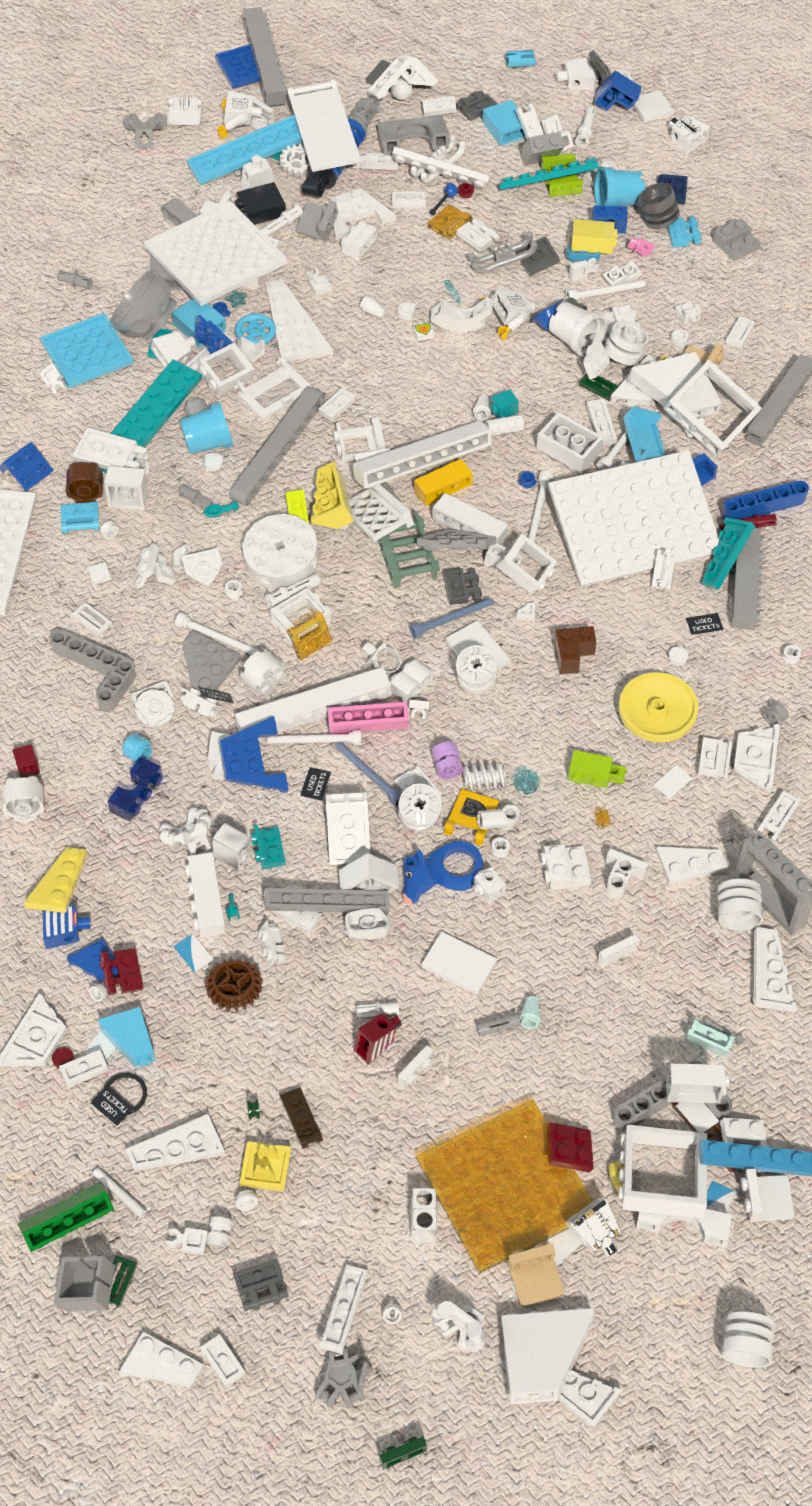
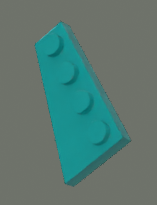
M725 517L723 522L725 524L724 530L720 531L718 536L720 539L718 547H714L712 553L714 555L713 561L709 562L702 580V584L705 587L719 590L755 528L752 522Z

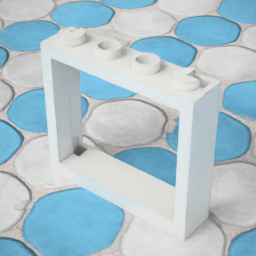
M708 360L663 409L718 457L762 408L757 401L750 398L741 387H738L728 375H725L716 364ZM704 373L749 413L724 442L678 401Z
M627 1125L626 1133H621L620 1147H624V1151L620 1152V1164L624 1165V1169L620 1168L619 1182H623V1186H619L618 1193L619 1199H622V1210L704 1219L707 1207V1165L701 1164L699 1143L702 1140H707V1133ZM633 1143L695 1150V1198L631 1191Z

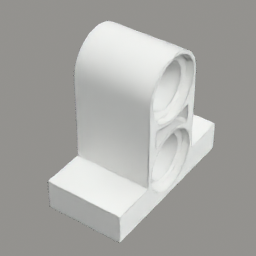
M610 848L607 854L606 865L613 869L608 878L607 894L615 899L621 898L625 894L633 876L644 880L647 874L648 863ZM613 884H618L620 887H615Z

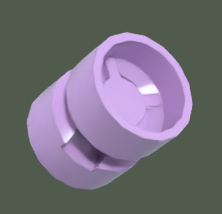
M443 742L432 749L436 770L440 778L453 779L463 772L459 751L455 743Z

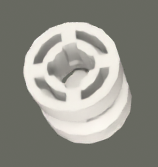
M212 1217L210 1220L211 1231L208 1233L206 1241L214 1246H228L230 1240L228 1234L232 1230L233 1221L225 1217Z

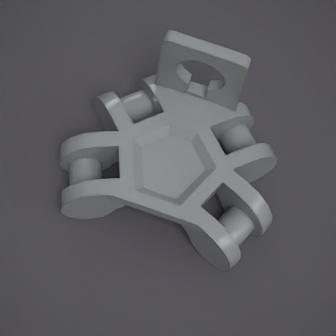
M130 113L123 117V123L126 128L136 131L137 148H152L153 130L164 127L167 123V117L164 114L156 113L154 117H149L147 122H142L135 113ZM142 132H146V135L149 137L147 144H143L140 141V136L143 135Z
M346 1345L343 1354L328 1350L329 1362L324 1381L315 1395L319 1400L321 1398L325 1400L329 1408L334 1406L340 1394L348 1409L353 1407L352 1404L360 1400L361 1402L365 1400L363 1388L366 1376L373 1369L368 1365V1362L364 1361L366 1357L363 1353L348 1358ZM329 1385L335 1388L332 1394L327 1391ZM352 1386L354 1392L348 1395L345 1389Z

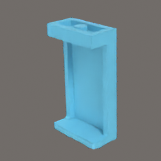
M632 406L623 416L635 461L640 462L666 456L657 427V422L662 418V415Z

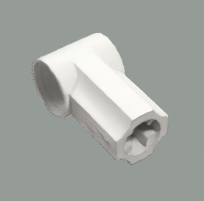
M506 805L503 809L479 811L477 814L478 827L481 830L492 828L512 830L520 816V811L514 805Z

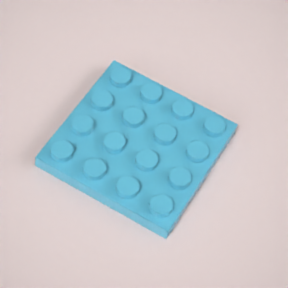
M104 313L40 337L41 344L52 362L59 368L68 388L134 364L131 354L115 329L110 325Z

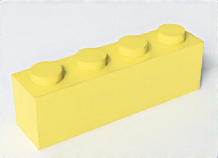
M335 462L318 468L316 477L317 491L314 492L316 500L312 508L314 515L311 516L312 524L338 529L354 522L344 478Z

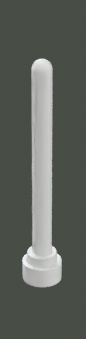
M642 280L580 292L574 289L566 290V300L572 297L579 301L581 298L642 288L646 286V282Z
M625 430L609 454L600 458L597 462L596 467L599 471L612 468V460L629 438L627 430Z
M541 471L538 478L541 486L528 537L534 543L548 484L553 482L554 475L550 471Z
M180 612L176 617V627L181 629L191 628L250 655L259 651L245 643L191 621L189 615Z
M353 730L349 734L287 735L266 738L268 744L349 742L353 746H361L362 742L361 730Z

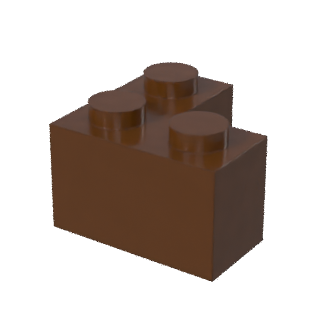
M594 626L555 629L554 646L559 674L579 673L580 656L595 655L597 641Z

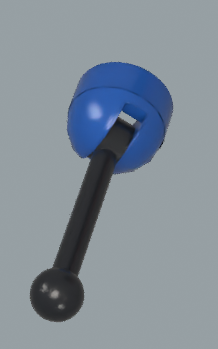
M453 183L447 184L444 189L445 196L434 209L429 211L430 215L436 214V210L447 197L453 198L457 195L459 190Z

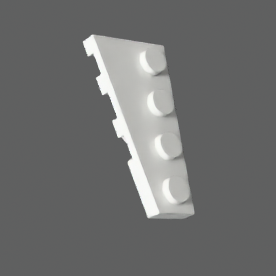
M208 1114L126 1149L134 1172L226 1155Z

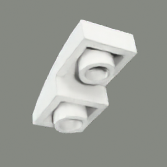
M630 261L621 268L616 265L603 274V277L611 286L629 283L642 276L641 270L633 261Z

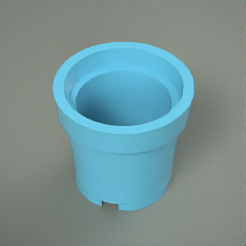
M599 167L594 181L596 205H640L639 195L645 189V182L640 177L643 176L642 172Z
M220 401L212 404L206 410L180 420L190 454L224 447V449L234 447Z

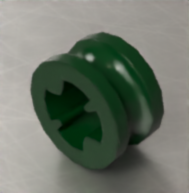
M258 1099L255 1102L247 1100L249 1120H252L253 1117L260 1119Z

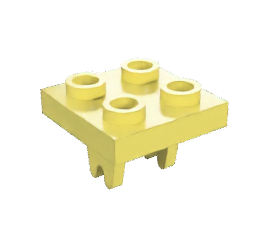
M247 1141L240 1186L284 1192L291 1147Z

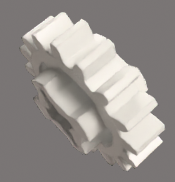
M294 144L292 148L287 146L286 150L283 149L280 155V167H283V172L288 171V176L294 174V178L297 175L303 178V174L308 176L307 169L310 163L305 147L303 148L302 144L296 147Z

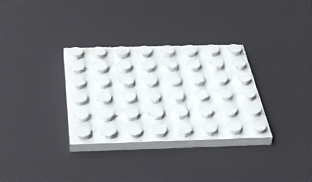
M689 450L558 480L548 484L580 588L652 571L655 567L657 550H673L672 552L676 553L674 565L714 556L712 554L714 547H718L720 540Z

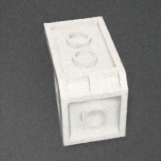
M398 55L366 92L370 97L380 100V98L383 99L388 94V89L391 86H395L398 83L400 77L408 84L435 86L438 80L418 58Z
M367 792L325 794L330 865L349 864L364 854H370Z

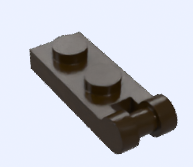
M299 1087L281 1094L280 1100L301 1148L305 1149L314 1142H322L321 1132L316 1125L301 1088ZM310 1130H311V1133H312V1134L307 1135V1136H305V1135L303 1134V1133L308 1132V1131H310Z

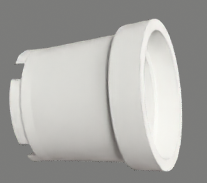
M564 302L557 307L556 310L558 312L555 316L552 315L550 319L549 330L567 343L575 353L581 357L586 356L587 347L592 345L590 336L594 333H598L601 342H603L608 326L605 316L597 312L586 311L569 302Z

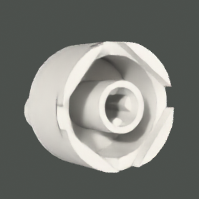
M263 649L264 652L257 651L248 658L244 664L246 669L244 673H240V677L258 694L267 696L278 682H282L285 679L286 673L284 672L285 665L267 649Z
M30 776L28 778H9L6 780L2 790L3 813L6 817L9 815L14 818V821L29 822L37 819V815L40 813L41 815L43 814L44 790L41 783L38 782V778Z

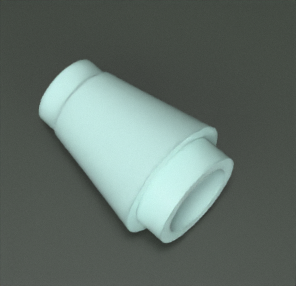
M528 996L519 1017L522 1027L526 1029H535L541 1022L539 999L535 996Z

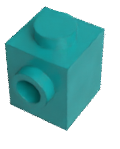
M510 389L491 397L490 410L497 418L508 417L518 413L519 400Z

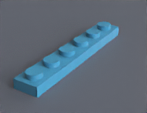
M702 1140L699 1143L700 1161L704 1165L812 1176V1152Z

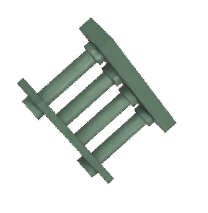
M414 511V525L409 528L402 525L390 532L395 533L416 528L417 536L392 541V539H388L390 534L388 533L377 540L393 589L401 587V579L403 577L430 571L433 580H437V572L440 571L439 562L434 560L432 551L425 550L423 546V550L400 555L393 554L392 550L394 548L417 543V538L426 536L423 517H419L418 511ZM375 529L374 532L377 533L381 529ZM426 557L428 563L403 570L397 566L399 562Z

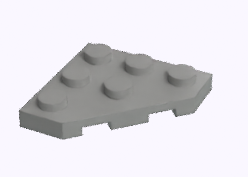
M451 528L417 538V546H423L425 550H435L436 548H451L454 550L462 548L488 549V546L496 544L495 536Z
M194 630L182 643L191 687L199 690L198 687L217 691L241 661V655Z

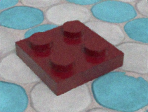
M550 1122L546 1127L549 1165L590 1173L594 1169L591 1130Z

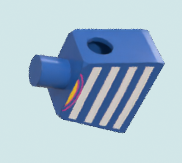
M69 905L66 913L43 910V941L46 949L78 942L79 930L91 929V917H79L76 906Z

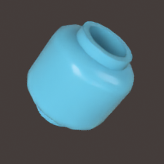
M132 734L124 740L122 751L128 759L136 763H142L150 758L152 745L148 739L138 734Z

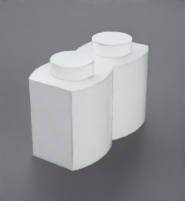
M417 659L407 662L400 673L394 674L391 677V692L409 703L410 700H413L420 691L424 690L432 682L433 671Z

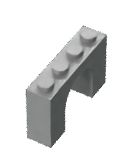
M443 116L378 122L379 140L384 155L392 154L394 146L400 148V141L409 137L428 139L433 150L439 149L442 145L445 148H449V132Z

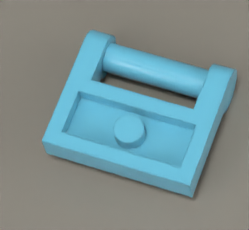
M98 502L60 505L62 533L85 529L100 530Z

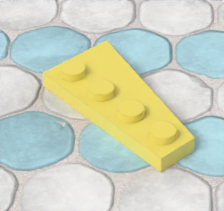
M66 847L25 900V908L66 913L87 858V850Z

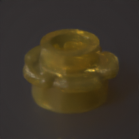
M600 809L599 813H596L597 825H601L602 828L610 826L608 810Z

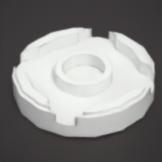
M150 689L138 697L135 705V714L144 726L160 728L172 720L174 702L165 691Z

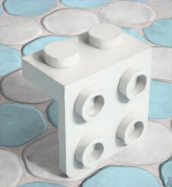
M746 1169L744 1177H741L742 1191H745L744 1208L745 1212L748 1213L749 1222L793 1219L794 1209L789 1178L785 1175L757 1177L756 1169Z

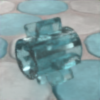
M522 770L517 774L514 783L517 792L522 790L525 795H529L537 790L538 782L540 781L537 773L532 774L530 770Z

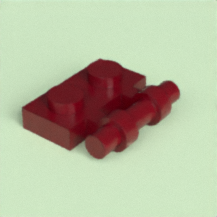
M135 948L115 951L113 953L114 960L109 959L108 952L100 953L101 962L99 963L100 968L104 972L105 980L103 983L104 988H107L108 995H115V987L120 986L121 994L138 992L144 989ZM111 968H116L118 978H113Z

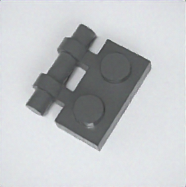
M480 90L471 93L466 98L459 99L456 102V109L462 107L461 112L472 121L483 115V109L497 105V102L488 94L484 95V92Z
M463 568L444 570L449 605L468 603V597L474 598L475 603L482 601V590L478 585L480 581L479 575L476 574L474 568L468 570L469 574H464ZM466 583L471 584V587L466 588Z
M277 1258L233 1273L239 1296L242 1297L248 1294L250 1296V1300L242 1302L244 1312L251 1309L255 1311L261 1309L260 1306L272 1302L276 1304L281 1302V1299L289 1297L286 1288L278 1291L276 1285L284 1283ZM269 1288V1294L257 1297V1291Z

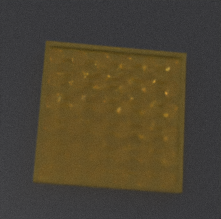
M533 1099L416 1155L419 1166L431 1188L436 1189L437 1199L478 1274L507 1261L509 1255L516 1250L524 1249L526 1251L570 1229L565 1222L593 1202L575 1170L549 1165L546 1128L548 1124Z

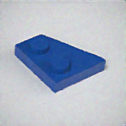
M100 939L69 956L67 961L71 966L79 967L84 973L96 977L98 981L103 983L105 977L103 970L100 968V953L108 952L110 960H114V956L104 940ZM111 968L113 978H117L116 968Z

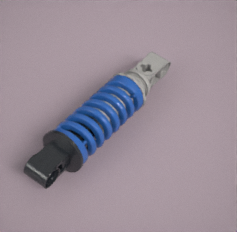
M360 98L352 113L347 116L357 148L366 139L368 125L379 111L380 104L376 98ZM309 165L307 169L308 178L302 185L303 194L305 196L321 197L325 189H331L335 186L338 177L346 165L312 172Z

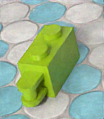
M574 750L568 780L578 784L584 783L598 788H607L608 782L625 783L624 775L627 773V768L612 764V757Z

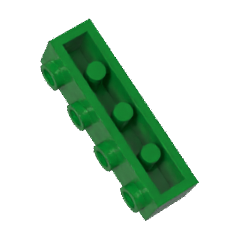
M98 1182L17 1223L29 1250L33 1252L113 1211L114 1208L105 1188Z

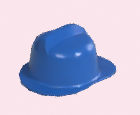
M564 298L540 312L533 318L532 322H537L543 329L549 330L550 319L552 315H556L558 312L556 309Z

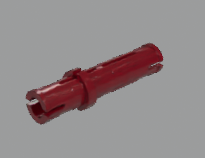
M776 514L754 515V517L738 519L752 522L755 528L777 525ZM720 521L719 523L720 531L724 530V521Z

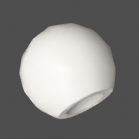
M400 77L398 83L395 86H391L393 97L398 100L408 99L412 95V84H408Z

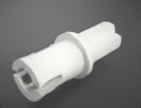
M377 1002L370 1005H358L356 1007L357 1018L376 1017L379 1014L399 1016L398 1002L383 1004Z

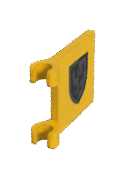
M461 789L449 819L445 823L444 834L452 836L455 825L458 824L477 830L475 844L482 846L488 829L481 830L478 827L477 814L479 811L496 810L500 801Z

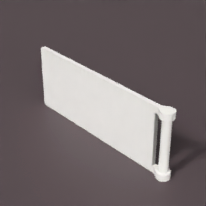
M331 79L330 82L305 87L287 88L288 97L312 172L360 163L361 158L335 79Z

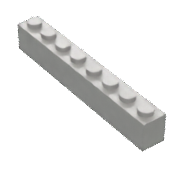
M262 7L243 9L244 24L266 105L285 104L286 96H288L287 86H285L284 75L281 76L282 68L281 65H278L279 57L276 54L275 44H272V33L269 34L270 25L267 23V14L263 13Z

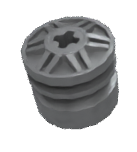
M667 183L654 184L640 193L638 200L648 227L663 228L671 225L679 218L680 210L671 185Z

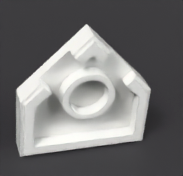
M218 548L181 556L186 576L210 588L223 567Z

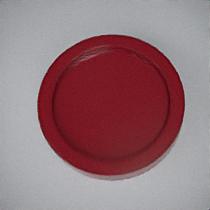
M59 1048L52 1055V1062L58 1069H60L59 1066L74 1060L73 1052L68 1048Z

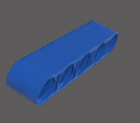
M795 481L729 498L724 502L722 519L725 520V517L732 519L754 517V515L760 516L802 505L806 502L809 486L804 481Z

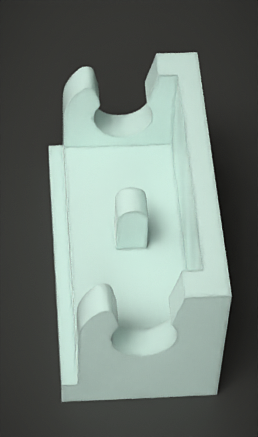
M694 1019L692 1028L687 1035V1041L727 1058L735 1041V1036L727 1035Z

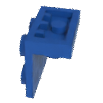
M201 315L197 316L194 336L198 342L203 343L207 347L210 354L233 343L211 320L207 322Z
M32 442L21 448L0 465L1 472L4 473L8 470L24 491H28L54 471Z

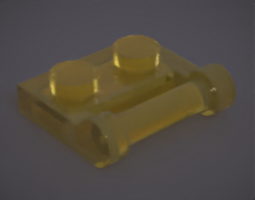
M448 204L428 222V228L450 240L454 237L457 229L472 221V216Z
M320 611L304 623L287 630L296 656L300 660L333 642L325 618ZM318 623L317 628L299 638L298 634Z

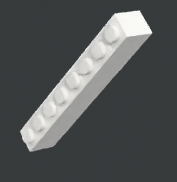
M479 420L353 463L354 480L366 489L492 445L491 429Z
M377 668L236 713V726L238 731H242L270 717H275L277 732L291 730L305 723L309 724L321 718H328V708L368 705L377 700H384L391 696V683L384 668Z

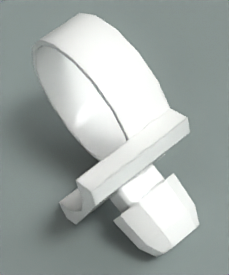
M367 642L362 647V651L366 656H370L365 663V667L373 663L375 669L381 668L377 662V654L382 651H388L396 658L397 667L395 671L399 669L401 665L400 655L393 648L386 647V643H383L378 649L370 642ZM385 671V672H386L387 675H391V674H393L395 671H391V672H390V671Z

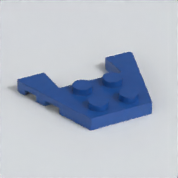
M270 717L219 741L225 781L248 786H260L268 790H280L282 793L289 791L286 773L265 775L258 738L271 737L278 734L275 717Z

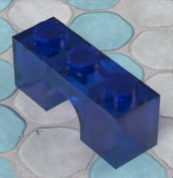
M141 756L130 770L131 782L138 786L131 790L118 786L107 801L109 812L129 822L134 816L139 814L143 803L150 799L153 789L159 786L163 779L161 766Z

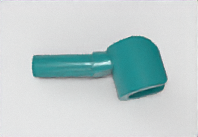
M233 894L229 895V907L226 908L228 921H231L230 918L233 916H237L238 920L240 919L238 907L234 904Z

